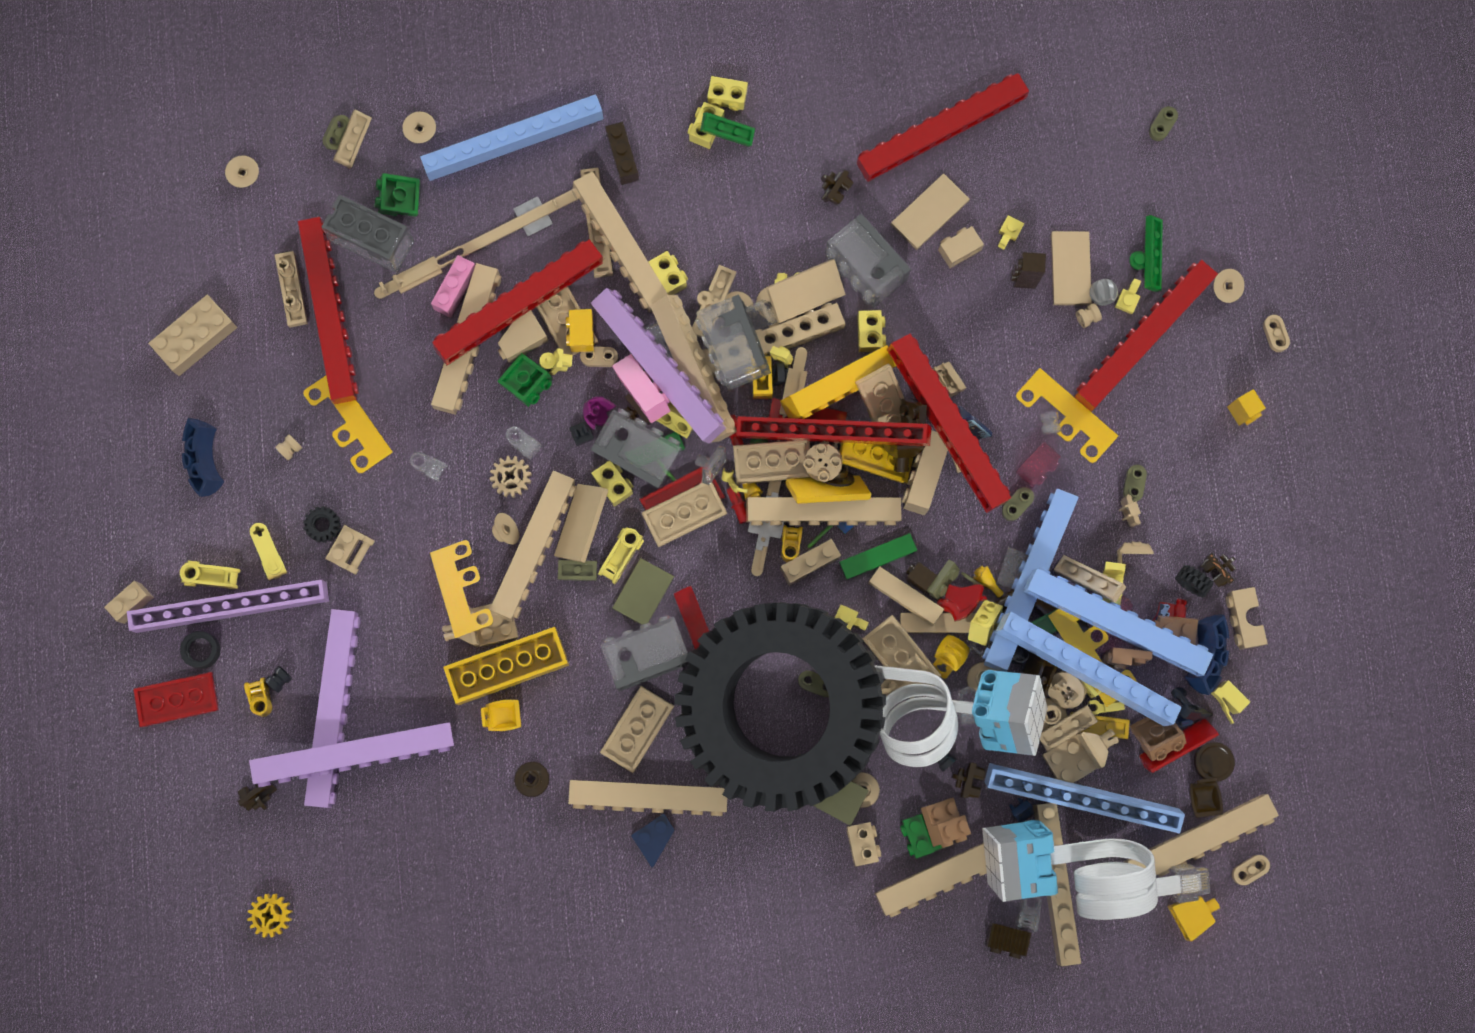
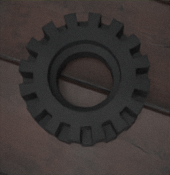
M321 506V508L315 507V510L311 509L309 511V515L306 514V520L303 521L305 524L304 530L310 538L317 542L327 543L326 541H332L333 537L336 538L338 536L337 532L341 530L339 528L341 526L340 518L330 508ZM319 518H327L329 520V527L326 531L319 532L316 530L315 523Z
M1184 565L1175 577L1177 583L1181 584L1180 586L1202 598H1205L1214 585L1213 581L1205 576L1206 574L1189 565Z

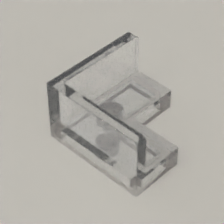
M761 300L745 308L748 315H750L755 330L764 329L777 323L769 301Z

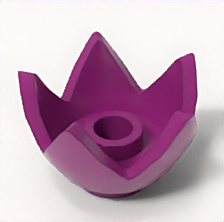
M604 397L591 398L583 406V417L593 430H595V425L611 426L607 412L615 408L616 405L604 399Z

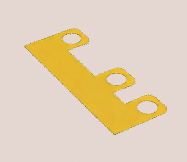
M1041 368L1036 371L1016 394V398L1026 407H1031L1042 396L1066 416L1055 429L1056 433L1065 441H1071L1080 430L1089 436L1090 439L1080 449V453L1091 463L1096 462L1118 437L1113 430ZM1023 391H1032L1034 394L1033 400L1030 402L1024 401L1022 399ZM1064 424H1069L1073 427V433L1070 436L1062 434L1061 427ZM1093 445L1098 449V454L1095 457H1089L1086 454L1088 446Z
M326 376L303 392L305 398L312 406L317 405L327 397L331 400ZM314 388L319 389L321 397L318 400L310 399V390ZM357 400L334 404L346 421L345 424L333 431L332 436L340 447H345L358 439L364 447L363 450L354 455L350 460L358 473L365 472L393 453ZM341 430H347L350 433L348 441L342 442L338 439V433ZM359 456L367 457L368 464L366 467L360 468L356 465V459Z
M467 540L430 552L455 638L493 624L492 614L489 609H483L470 614L463 587L478 582L480 576L475 566L457 571L455 561L471 555L472 550ZM465 545L467 552L463 555H457L455 553L456 547ZM473 571L475 578L472 581H465L463 579L465 572ZM487 614L489 617L488 622L483 625L478 624L476 621L478 615Z
M1061 609L1048 615L1064 642L1102 662L1095 649L1108 641V635L1105 631L1093 626L1083 633L1076 622L1079 618ZM1094 630L1102 632L1103 639L1100 642H1094L1091 639V633ZM1130 670L1121 672L1123 675H1127L1136 681ZM1103 692L1098 694L1106 707L1117 701Z

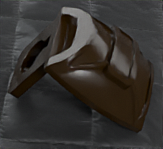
M1216 778L1197 780L1190 784V799L1196 818L1223 815V801Z

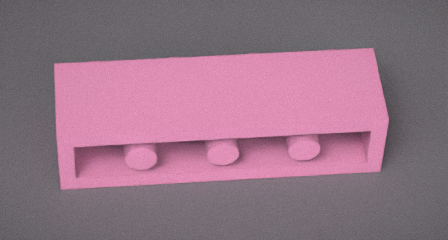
M632 354L612 365L618 378L650 423L655 422L670 412L667 405L670 402L664 393H659L661 389L655 382H651L653 379L646 371H643L644 368L634 359Z

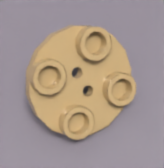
M820 443L808 450L803 465L813 479L826 482L839 475L843 460L841 453L836 447Z
M1060 671L1054 675L1048 694L1058 706L1072 709L1082 703L1087 694V688L1082 680L1066 671Z

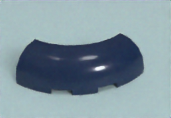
M188 418L182 441H185L184 453H182L183 468L187 469L190 477L188 482L199 497L210 496L219 490L225 482L217 472L213 460V440L217 429L204 421Z
M1213 615L1198 621V644L1208 648V652L1212 653L1213 657L1204 676L1188 673L1185 678L1188 684L1201 694L1210 695L1222 679L1220 674L1223 666H1227L1229 651L1226 648L1229 630L1225 615Z

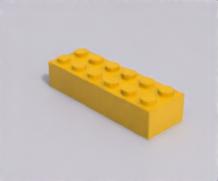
M888 345L782 399L780 403L788 418L805 419L813 413L845 398V396L858 391L855 382L886 364H890L894 368L896 364L887 351Z
M555 627L449 664L443 668L455 704L461 705L569 666L558 631Z

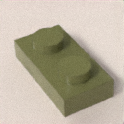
M558 560V580L597 581V561H585V563L572 560Z
M948 560L927 589L931 597L937 601L946 594L949 584L955 581L959 575L960 569L955 562Z

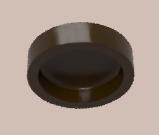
M1211 742L1202 745L1196 751L1194 767L1201 778H1216L1217 782L1227 779L1232 774L1235 767V759L1232 751L1227 746L1218 742Z

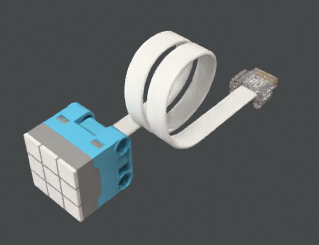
M875 666L877 672H881L884 679L927 683L900 687L886 697V705L883 708V717L886 718L884 728H881L880 736L887 754L897 763L910 767H924L932 765L945 757L954 745L958 733V717L956 712L973 715L975 724L980 727L979 738L985 750L1036 756L1047 712L1040 675L987 670L981 675L974 702L952 700L945 682L933 673L921 670ZM915 696H929V697H917V698H912V699H908V700H906V701H903V700H905V699H907V698L915 697ZM921 709L946 711L939 728L923 740L904 742L889 737L893 725L909 712ZM935 748L934 750H932V751H930V752H928V753H925V754H921V755H908V754H920V753H924V752H927V751H929V750Z
M1038 820L982 828L987 882L1003 902L1056 895L1058 893L1057 875L1052 869V865L1106 857L1132 859L1144 864L1146 868L1144 869L1135 864L1125 862H1104L1076 869L1074 871L1075 890L1078 892L1076 904L1077 913L1081 917L1096 920L1137 917L1153 910L1157 905L1159 896L1173 894V898L1178 903L1198 901V895L1210 894L1209 869L1206 867L1195 868L1191 864L1171 866V871L1175 873V876L1156 878L1155 859L1152 852L1134 841L1100 839L1054 846L1053 832Z

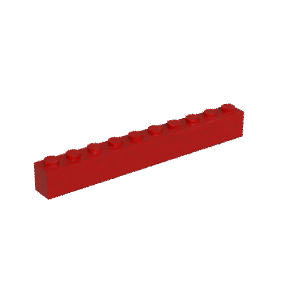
M1019 73L1013 76L1010 74L1003 78L1002 82L998 84L992 83L983 92L977 91L971 95V98L958 101L950 109H943L939 112V115L926 118L922 124L918 126L916 124L912 125L907 129V132L895 134L888 142H880L874 149L863 151L859 154L857 165L866 181L869 182L1026 99L1029 89Z
M315 217L298 221L330 398L334 404L357 400L356 394L359 393L357 383H354L353 376L356 374L354 365L350 364L349 359L352 357L350 346L347 347L346 343L349 336L347 329L343 327L345 315L343 310L340 311L339 304H342L340 293H337L336 286H339L337 276L333 274L335 262L333 257L330 258L329 251H332L330 240H327L326 234L329 232L321 228L324 223L322 219Z
M590 239L586 242H580L571 252L567 251L557 261L549 262L542 271L534 272L525 282H519L508 293L500 294L496 301L485 304L482 310L477 313H471L462 323L454 324L447 333H441L436 336L432 342L433 348L446 366H448L530 310L538 307L603 264V256Z
M1202 259L1198 264L1194 262L1186 270L1189 272L1186 277L1181 276L1174 283L1176 288L1173 291L1169 289L1162 296L1164 300L1161 304L1157 302L1150 309L1152 313L1149 317L1145 315L1138 322L1140 326L1137 330L1132 328L1125 336L1128 338L1125 343L1119 342L1113 349L1115 353L1112 357L1107 355L1101 362L1103 366L1099 370L1097 368L1093 370L1088 376L1091 379L1087 384L1083 381L1076 389L1078 393L1075 398L1092 412L1216 278L1218 273Z
M910 333L891 343L887 348L889 355L918 402L927 405V417L985 512L989 513L1011 499L1008 487L1003 485L998 471L990 464L989 456L982 451L979 446V440L971 433L968 422L962 418L958 406L950 399L947 388L939 381L938 373L931 368L929 359L920 350L916 338H913Z
M738 416L736 436L747 439L930 446L932 427L928 424Z

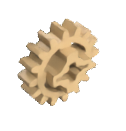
M507 456L506 461L500 458L499 465L493 464L496 470H490L491 474L494 475L490 477V481L495 482L492 487L494 489L498 488V494L504 492V497L506 498L509 494L515 498V493L517 492L519 495H522V489L528 490L526 483L531 484V480L528 477H531L532 473L526 472L530 469L529 466H523L525 463L523 459L518 462L517 456L513 460ZM521 470L523 471V480L519 478ZM499 473L502 475L501 483L498 480ZM507 475H514L515 478L508 480ZM510 486H517L516 488L508 489Z

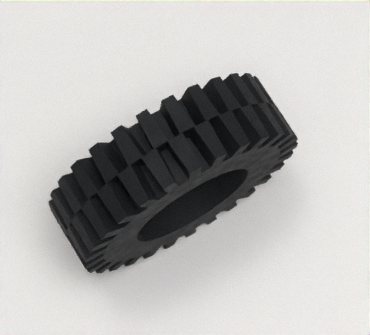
M786 602L758 604L750 608L740 609L733 612L732 616L720 619L713 624L715 628L712 631L703 633L697 640L700 643L699 647L688 653L685 659L689 662L688 668L679 673L677 682L683 683L681 692L675 694L674 705H681V714L675 717L676 727H684L686 736L680 742L684 750L691 749L695 755V758L690 761L695 770L703 768L708 774L704 780L711 787L720 785L724 788L723 796L730 800L737 797L744 800L743 806L754 808L758 805L765 806V811L775 812L781 808H787L788 811L799 810L803 806L810 805L811 807L830 796L832 797L856 778L859 772L868 764L871 754L877 749L880 742L878 737L881 728L883 729L886 717H883V708L886 705V694H882L881 684L884 681L881 672H877L874 662L876 659L872 651L865 649L862 644L864 640L858 633H852L846 627L848 624L843 620L833 618L828 615L829 612L820 608L808 607L806 604ZM767 653H786L804 660L817 671L827 688L830 700V716L827 728L819 742L809 752L804 754L778 756L767 753L748 740L737 722L734 710V695L737 683L745 669L753 661Z

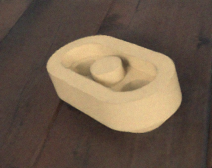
M1270 315L1263 322L1264 332L1270 348L1275 352H1283L1290 345L1286 327L1280 316ZM1270 323L1274 324L1275 328H1271ZM1276 341H1279L1281 343V346H1278L1276 344Z
M594 347V351L581 352L580 358L582 363L588 367H612V365L618 362V353L612 347ZM592 353L593 357L587 358L586 355ZM609 353L612 355V357L610 359L605 358V355Z
M1254 855L1232 870V879L1239 885H1248L1269 871L1270 862L1263 855ZM1257 861H1259L1261 864L1260 868L1258 869L1255 867V863ZM1241 871L1244 873L1242 879L1239 878V872Z

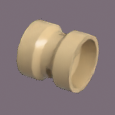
M1094 303L1088 305L1087 309L1076 311L1077 320L1083 328L1090 326L1092 322L1096 323L1102 320L1100 310Z
M290 434L285 437L283 443L275 446L288 461L293 457L294 452H299L302 449Z

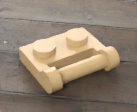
M344 525L325 559L356 575L358 566L369 547L373 546L375 541ZM359 540L363 541L351 565L347 564Z

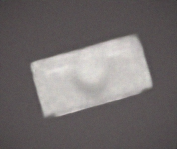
M719 445L710 458L700 454L697 456L695 465L703 467L702 483L710 485L725 464L726 447Z

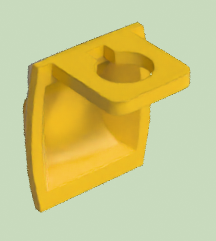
M948 634L942 640L934 656L936 660L933 665L941 674L940 677L944 679L953 670L956 672L964 664L970 652V648L953 635ZM937 665H946V672L940 671Z
M500 700L486 704V707L481 708L482 726L488 727L489 731H507L520 728L519 700Z

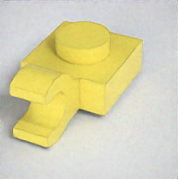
M1008 215L999 231V234L1003 235L998 247L1004 250L1010 239L1016 241L1024 223Z
M1134 278L1129 289L1121 291L1115 308L1129 314L1134 313L1140 296L1136 294L1141 283L1140 280Z
M782 346L779 348L772 347L770 354L773 359L779 361V363H784V368L788 369V365H791L793 361L790 350Z
M840 605L835 618H839L847 623L846 627L850 631L852 626L865 631L869 623L863 619L856 618L858 612L843 605Z
M1096 700L1088 702V705L1094 704L1096 706V710L1092 711L1094 715L1125 710L1124 704L1118 702V700L1108 707Z

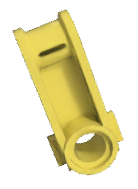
M255 523L250 528V535L262 561L264 571L268 580L279 578L287 573L282 559L277 553L267 527L262 523ZM261 531L262 536L259 537L257 535V532Z
M622 528L617 537L616 544L598 575H604L612 580L613 584L617 583L636 550H639L644 543L643 536L635 529ZM628 535H635L636 540L634 543L629 544L626 542Z
M188 560V563H184L180 569V577L184 586L196 587V585L238 589L237 578L241 570L204 565L197 561ZM195 569V576L193 578H189V571Z

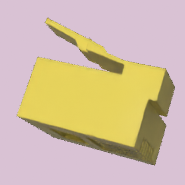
M1229 680L1222 682L1211 693L1220 703L1231 724L1234 721L1229 711L1232 714L1241 713L1250 703Z

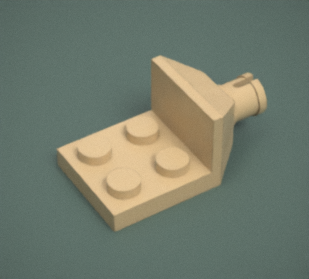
M492 604L476 608L469 607L470 614L483 609L490 610ZM483 613L478 615L476 621L478 624L483 625L488 622L489 617ZM492 614V625L458 638L478 648L519 637L515 619L511 622ZM442 626L443 632L446 633L443 634L445 641L455 639L452 626Z
M1111 729L1099 736L1097 734L1081 732L1044 753L1042 757L1056 779L1074 783L1094 770L1103 768L1108 756L1107 749L1119 743L1117 736L1108 740V738L1115 735Z

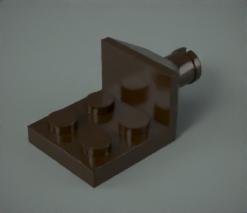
M909 398L902 399L900 405L901 423L926 424L927 405ZM882 444L888 454L895 459L894 471L901 473L909 472L910 457H916L925 448V446Z

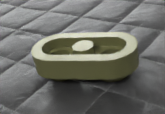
M1167 106L1160 111L1149 129L1151 139L1162 141L1166 138L1178 118L1175 108ZM1166 113H1170L1172 117H1168Z
M336 115L332 118L323 136V145L327 149H338L349 122L347 116Z
M1133 465L1126 472L1123 497L1129 494L1133 502H1138L1143 497L1147 472L1143 466ZM1138 471L1140 473V477H1136L1134 472ZM1131 490H1136L1137 495H1133L1131 493Z
M1027 487L1018 489L1002 507V516L1008 521L1017 520L1033 502V491ZM1026 494L1028 499L1024 500L1021 495ZM1009 508H1014L1015 513H1010Z
M806 670L799 675L798 684L802 689L824 698L829 697L828 691H824L822 688L824 682L818 673ZM805 677H810L812 682L809 684L805 683Z

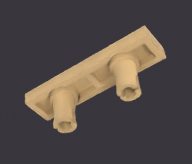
M290 251L275 254L288 327L308 324L295 253Z

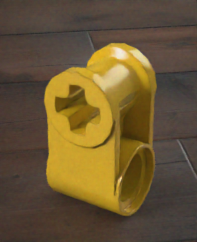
M783 525L781 557L786 563L797 558L799 555L803 527L791 528ZM787 549L794 550L795 555L793 557H788L785 554V551Z
M260 678V681L250 684L248 682L244 683L251 712L261 717L268 716L272 711L269 687L265 682V678ZM264 702V710L258 712V705Z

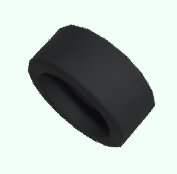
M195 631L188 634L180 646L181 658L186 664L194 668L204 669L211 667L220 656L221 648L219 641L215 636L204 631ZM196 639H206L211 644V654L204 661H196L190 656V645Z

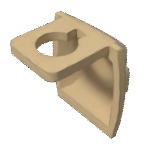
M1140 541L1124 542L1117 550V563L1122 564V554H1154L1148 543L1145 544Z

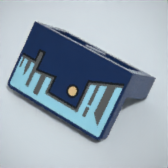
M958 406L959 413L968 422L973 436H976L978 440L992 437V432L962 406Z

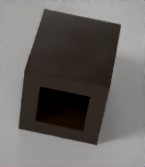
M920 562L916 566L912 564L906 571V574H908L906 580L923 593H925L937 577L934 572Z

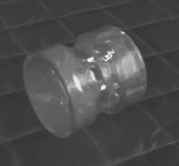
M1046 412L1039 415L1043 425L1041 428L1042 434H1055L1061 431L1057 421L1059 419L1058 412Z

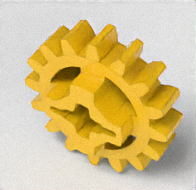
M265 894L264 899L261 896L257 897L258 903H251L254 909L248 910L252 917H249L247 921L253 922L250 929L257 928L256 935L263 932L262 937L265 938L269 934L272 938L275 937L276 932L279 935L283 933L281 928L288 929L289 926L286 922L292 921V918L288 917L292 910H287V907L290 905L289 902L283 903L285 897L277 899V894H273L272 897H270V894ZM268 902L266 908L259 909L264 903ZM268 912H270L271 915H273L272 919H269V916H266ZM275 922H280L276 928L271 929Z

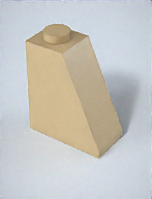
M531 310L514 321L498 342L500 349L497 351L503 360L507 359L509 364L515 361L521 353L525 355L548 342L545 332Z

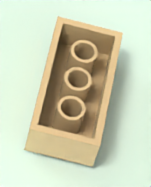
M207 294L148 344L169 368L180 376L238 327Z
M931 430L930 446H925L921 453L915 457L913 467L916 469L915 471L912 470L907 482L910 488L906 489L901 501L904 503L903 509L924 516L930 508L948 451L935 431Z

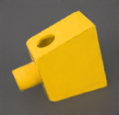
M1195 896L1167 906L1185 940L1190 942L1215 923L1211 913L1220 909L1215 898L1205 902L1201 896Z

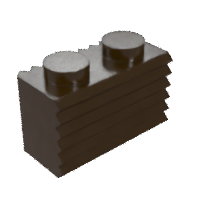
M990 922L985 946L990 947V952L1001 954L1002 951L1009 952L1010 957L1021 959V955L1027 957L1031 932Z

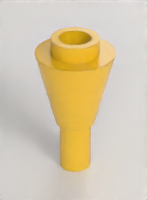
M755 483L742 484L743 489H748V492L744 493L745 500L748 497H761L760 495L763 491Z
M980 566L974 571L975 576L973 579L991 589L998 598L1004 594L997 586L988 566Z

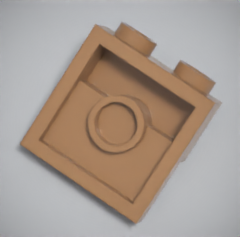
M1158 615L1157 620L1154 621L1156 623L1155 626L1161 629L1162 627L1173 631V635L1186 637L1191 640V644H1196L1198 619Z
M1113 647L1105 651V654H1102L1101 661L1114 670L1121 671L1126 670V667L1131 665L1141 666V664H1146L1147 661L1152 660L1153 652Z
M1146 717L1130 726L1131 732L1141 743L1142 749L1151 761L1156 759L1163 760L1167 753L1173 750L1180 751L1184 744H1186L1185 735L1176 723L1174 725L1162 726Z
M954 797L921 808L933 847L941 845L942 848L954 845L953 840L959 843L967 840L966 836L971 834L966 816L959 815Z

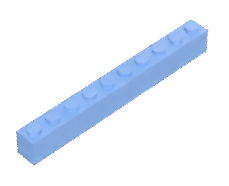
M595 94L420 156L429 181L603 120V112Z
M1058 488L1055 494H1050L1047 504L1050 505L1048 511H1043L1040 521H1043L1041 528L1037 527L1033 538H1036L1034 545L1029 544L1026 555H1029L1027 562L1022 561L1019 572L1022 574L1019 579L1015 578L1011 588L1014 589V593L1012 596L1008 595L1004 604L1007 607L1005 614L1012 612L1028 621L1037 598L1023 592L1032 570L1039 569L1040 567L1049 570L1078 496ZM1001 612V614H1000V616H999V619H998V621H997L998 624L1000 623V621H1001V619H1002V617H1003V615H1004V613H1002V612ZM994 630L990 641L993 642L991 648H986L982 657L986 659L984 665L997 671L1007 672L1018 645L997 634L996 630Z
M1040 567L1039 569L1032 570L1023 592L1144 651L1153 652V655L1196 676L1205 675L1213 657V654L1208 652V648L1199 644L1195 646L1190 643V639L1173 635V631L1164 627L1161 629L1155 626L1156 623L1149 619L1142 620L1138 618V614L1133 611L1127 610L1126 612L1120 609L1121 606L1114 602L1107 603L1103 601V597L1098 594L1092 593L1091 595L1085 592L1086 589L1082 586L1070 585L1067 583V579L1060 576L1056 578L1050 575L1051 572L1047 569Z
M1012 612L1003 615L995 631L997 634L1162 726L1174 725L1181 706Z
M989 763L984 781L986 786L991 789L1180 833L1185 816L1179 808Z

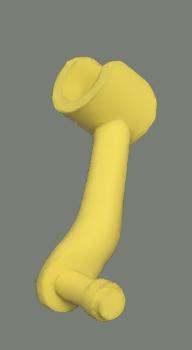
M723 468L721 479L728 482L734 492L747 493L748 489L739 488L734 482V470L726 472L725 468Z

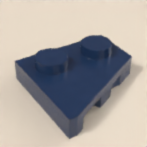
M662 814L631 835L651 867L655 866L675 829L666 815Z

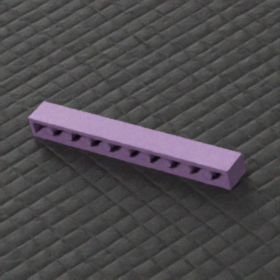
M608 288L603 290L591 302L592 306L701 440L710 444L726 429L722 424L724 422L722 417L718 413L714 414L711 410L712 405L706 399L703 400L699 396L701 394L699 389L694 385L691 386L688 382L689 377L683 371L680 372L676 368L678 366L676 361L671 357H667L665 354L667 352L666 349L654 341L656 337L649 330L646 331L643 326L645 324L639 317H635L632 314L633 309L627 303L624 304L621 301L622 296L620 293Z
M316 580L127 611L129 631L140 633L329 602L327 582Z
M331 609L312 748L344 742L345 734L342 733L343 725L347 723L345 708L350 702L348 686L352 685L353 676L350 675L351 667H354L355 664L353 650L357 647L358 636L355 635L356 628L360 627V617H358V613L355 611ZM331 769V774L319 776V772L311 773V777L307 781L305 806L332 808V804H335L337 797L336 792H334L335 784H338L339 781L337 769Z
M449 722L249 760L253 784H258V787L271 785L270 781L278 780L279 783L290 782V777L299 776L300 780L310 778L311 773L319 772V776L331 774V769L339 768V772L351 770L352 765L359 764V768L371 766V762L378 760L379 764L391 762V758L394 757L404 760L411 758L410 754L418 753L419 756L430 755V750L438 749L439 753L450 751V747L454 746Z

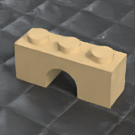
M830 539L782 565L780 570L790 586L821 567L824 568L840 559L841 554L833 540Z
M1255 587L1227 593L1226 604L1231 610L1230 622L1232 627L1235 628L1234 640L1235 644L1239 646V650L1268 644L1264 626H1253L1246 620L1248 609L1259 606Z

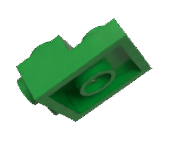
M382 173L380 179L376 180L375 189L379 190V197L375 198L374 207L378 208V213L391 216L401 214L416 217L418 215L420 179Z
M521 353L497 382L529 407L531 404L534 405L539 401V395L543 390H548L551 387L553 378L546 370Z
M922 813L901 821L900 830L903 837L907 836L909 844L906 846L910 856L914 855V858L917 859L943 849L941 845L933 847Z

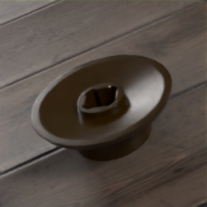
M842 465L839 475L825 483L832 486L845 487L852 485L855 479L848 472V467Z
M527 762L517 769L514 783L522 795L536 797L547 789L549 773L542 764ZM531 774L536 778L533 784L527 781Z

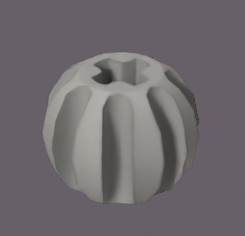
M1109 279L1098 280L1090 288L1091 300L1096 305L1111 304L1118 296L1116 284Z

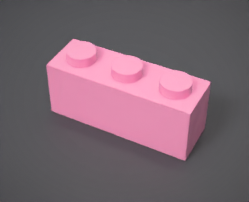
M459 255L456 257L431 302L435 311L449 318L452 317L470 284L475 263Z

